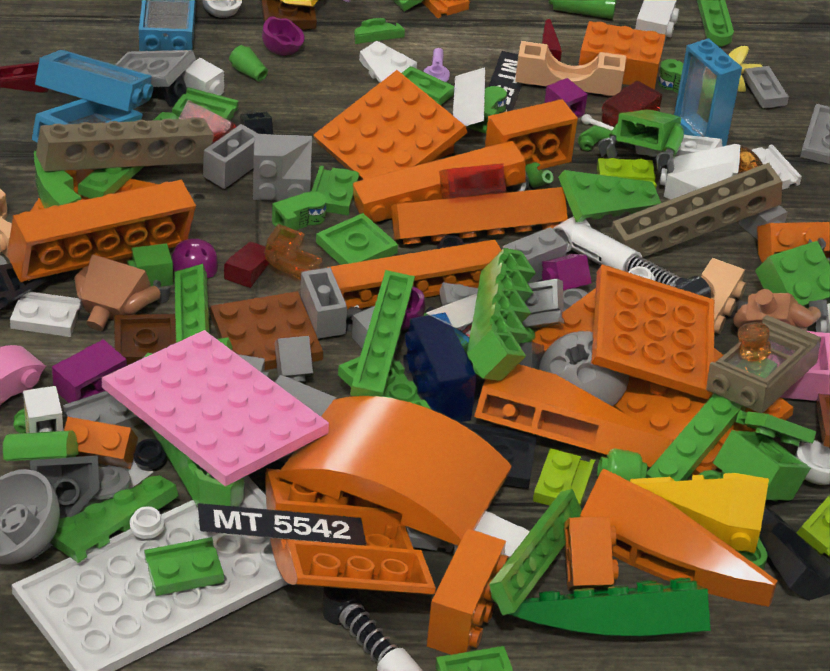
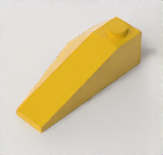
M725 473L721 479H704V475H692V480L675 481L671 477L630 479V482L664 498L733 549L755 553L762 526L768 478L739 473Z

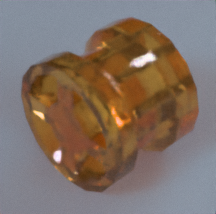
M751 322L742 325L738 329V339L741 342L739 353L743 359L760 361L771 354V344L768 341L770 330L767 325L760 322Z

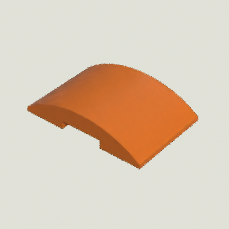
M352 396L332 401L321 416L329 422V433L295 450L279 471L278 477L340 500L342 495L347 492L402 513V525L459 546L467 528L475 530L510 473L512 466L494 447L475 432L441 413L394 398Z
M267 468V509L358 517L362 519L366 546L270 538L276 565L287 583L292 585L425 595L435 593L436 587L422 550L413 549L406 527L401 524L402 513L347 492L342 495L340 500L279 478V469Z

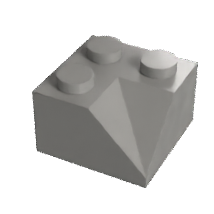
M255 134L253 200L281 201L310 192L312 136Z

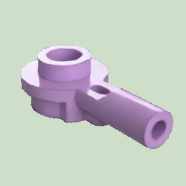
M435 48L432 65L425 68L424 72L447 82L450 78V72L443 66L444 52L441 48Z

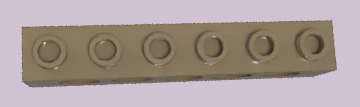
M197 117L174 120L40 126L36 156L44 171L203 163L204 150L212 145L214 134L205 118Z
M766 163L613 221V239L640 252L642 257L648 256L781 205L783 181L770 163Z

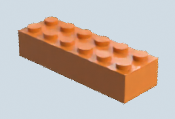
M177 180L144 188H135L116 194L111 193L88 200L83 199L69 204L54 205L36 211L22 212L13 215L7 256L19 281L23 282L89 266L92 254L115 261L132 257L133 247L166 243L168 248L176 247L181 241L188 239L196 204L183 181Z

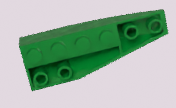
M691 578L670 579V585L657 583L656 580L636 582V588L612 586L604 591H594L593 588L573 590L574 594L560 595V591L539 592V597L525 598L515 613L510 614L543 625L601 635L648 636L711 631L708 589L698 585L697 581H691Z

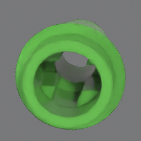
M240 45L232 51L229 61L234 69L258 82L265 79L268 69L250 47Z

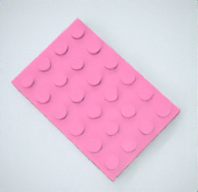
M205 330L102 377V388L225 487L329 433V422Z

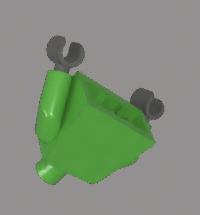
M654 110L619 113L618 123L610 132V138L602 139L598 143L601 157L607 153L608 159L617 156L615 147L617 142H625L658 151L664 150V152L659 153L656 157L657 169L660 171L662 166L667 165L668 173H672L674 171L673 155L677 154L684 138L681 117Z

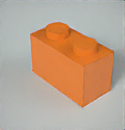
M67 416L64 431L72 430L76 434L79 453L76 457L98 456L99 464L131 469L138 442V437L132 428Z
M573 517L567 519L564 522L568 590L583 588L608 589V587L613 586L614 580L618 579L619 568L617 560L612 558V546L616 545L615 526H610V517Z

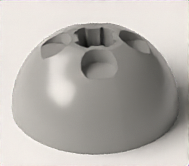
M572 332L554 341L544 353L538 370L556 374L611 406L619 401L627 389L630 375L591 364L593 332Z
M29 469L16 470L0 477V564H17L35 557L48 546L56 533L60 517L59 501L51 483L43 474Z

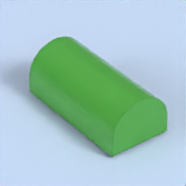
M72 430L7 434L3 442V460L6 461L68 458L79 455L77 437Z

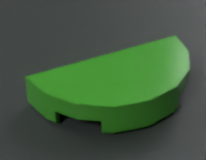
M384 18L365 20L354 31L355 44L403 38L405 36V29L400 24L396 23L395 26L391 23H386Z

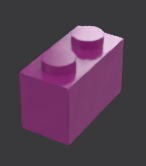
M103 339L52 366L53 386H56L57 393L68 403L104 392L102 377L126 367V358Z

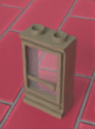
M766 315L763 317L762 323L718 361L710 363L706 390L754 411L763 413L817 363L821 337Z

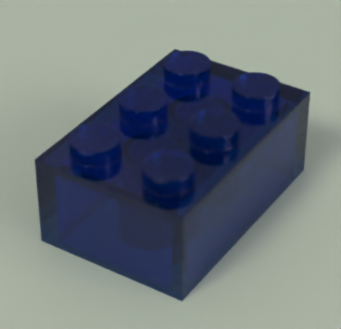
M446 312L433 314L432 316L410 318L409 332L405 333V342L408 349L407 354L403 356L405 371L411 373L413 382L418 388L417 394L421 395L431 410L457 422L471 421L476 373L453 327L449 325L451 322Z

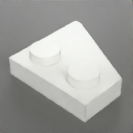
M378 41L360 51V62L369 70L370 76L373 79L377 78L379 82H382L396 70L402 73L410 66L417 69L416 61Z

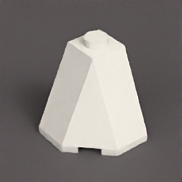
M732 144L673 157L674 171L668 173V170L665 168L661 170L660 185H665L664 197L671 200L737 175L740 163V145Z

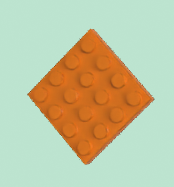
M396 70L313 136L315 141L346 169L357 171L361 181L429 163L468 132L462 122Z
M601 264L597 271L591 364L709 399L713 392L706 390L709 366L711 362H714L715 300Z

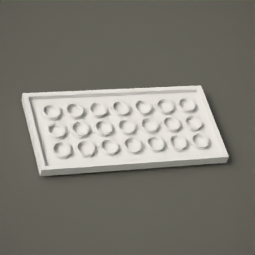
M248 475L245 476L244 499L239 507L267 509L266 495ZM191 500L161 514L164 519V529L158 536L144 539L135 536L129 529L110 538V542L100 549L95 546L86 551L87 558L79 563L69 557L12 584V594L70 671H115L289 584L283 579L278 570L270 538L201 532L198 507L194 500ZM212 537L213 546L216 548L224 573V583L155 596L148 566L145 562L144 550Z

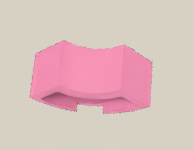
M10 345L0 347V405L11 396L23 393L24 390H31L38 383L40 375L46 367L22 346Z

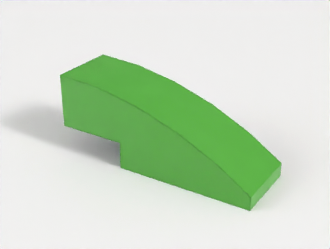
M34 151L36 187L44 208L81 200V197L74 192L73 177L64 170L44 171L36 156V151Z

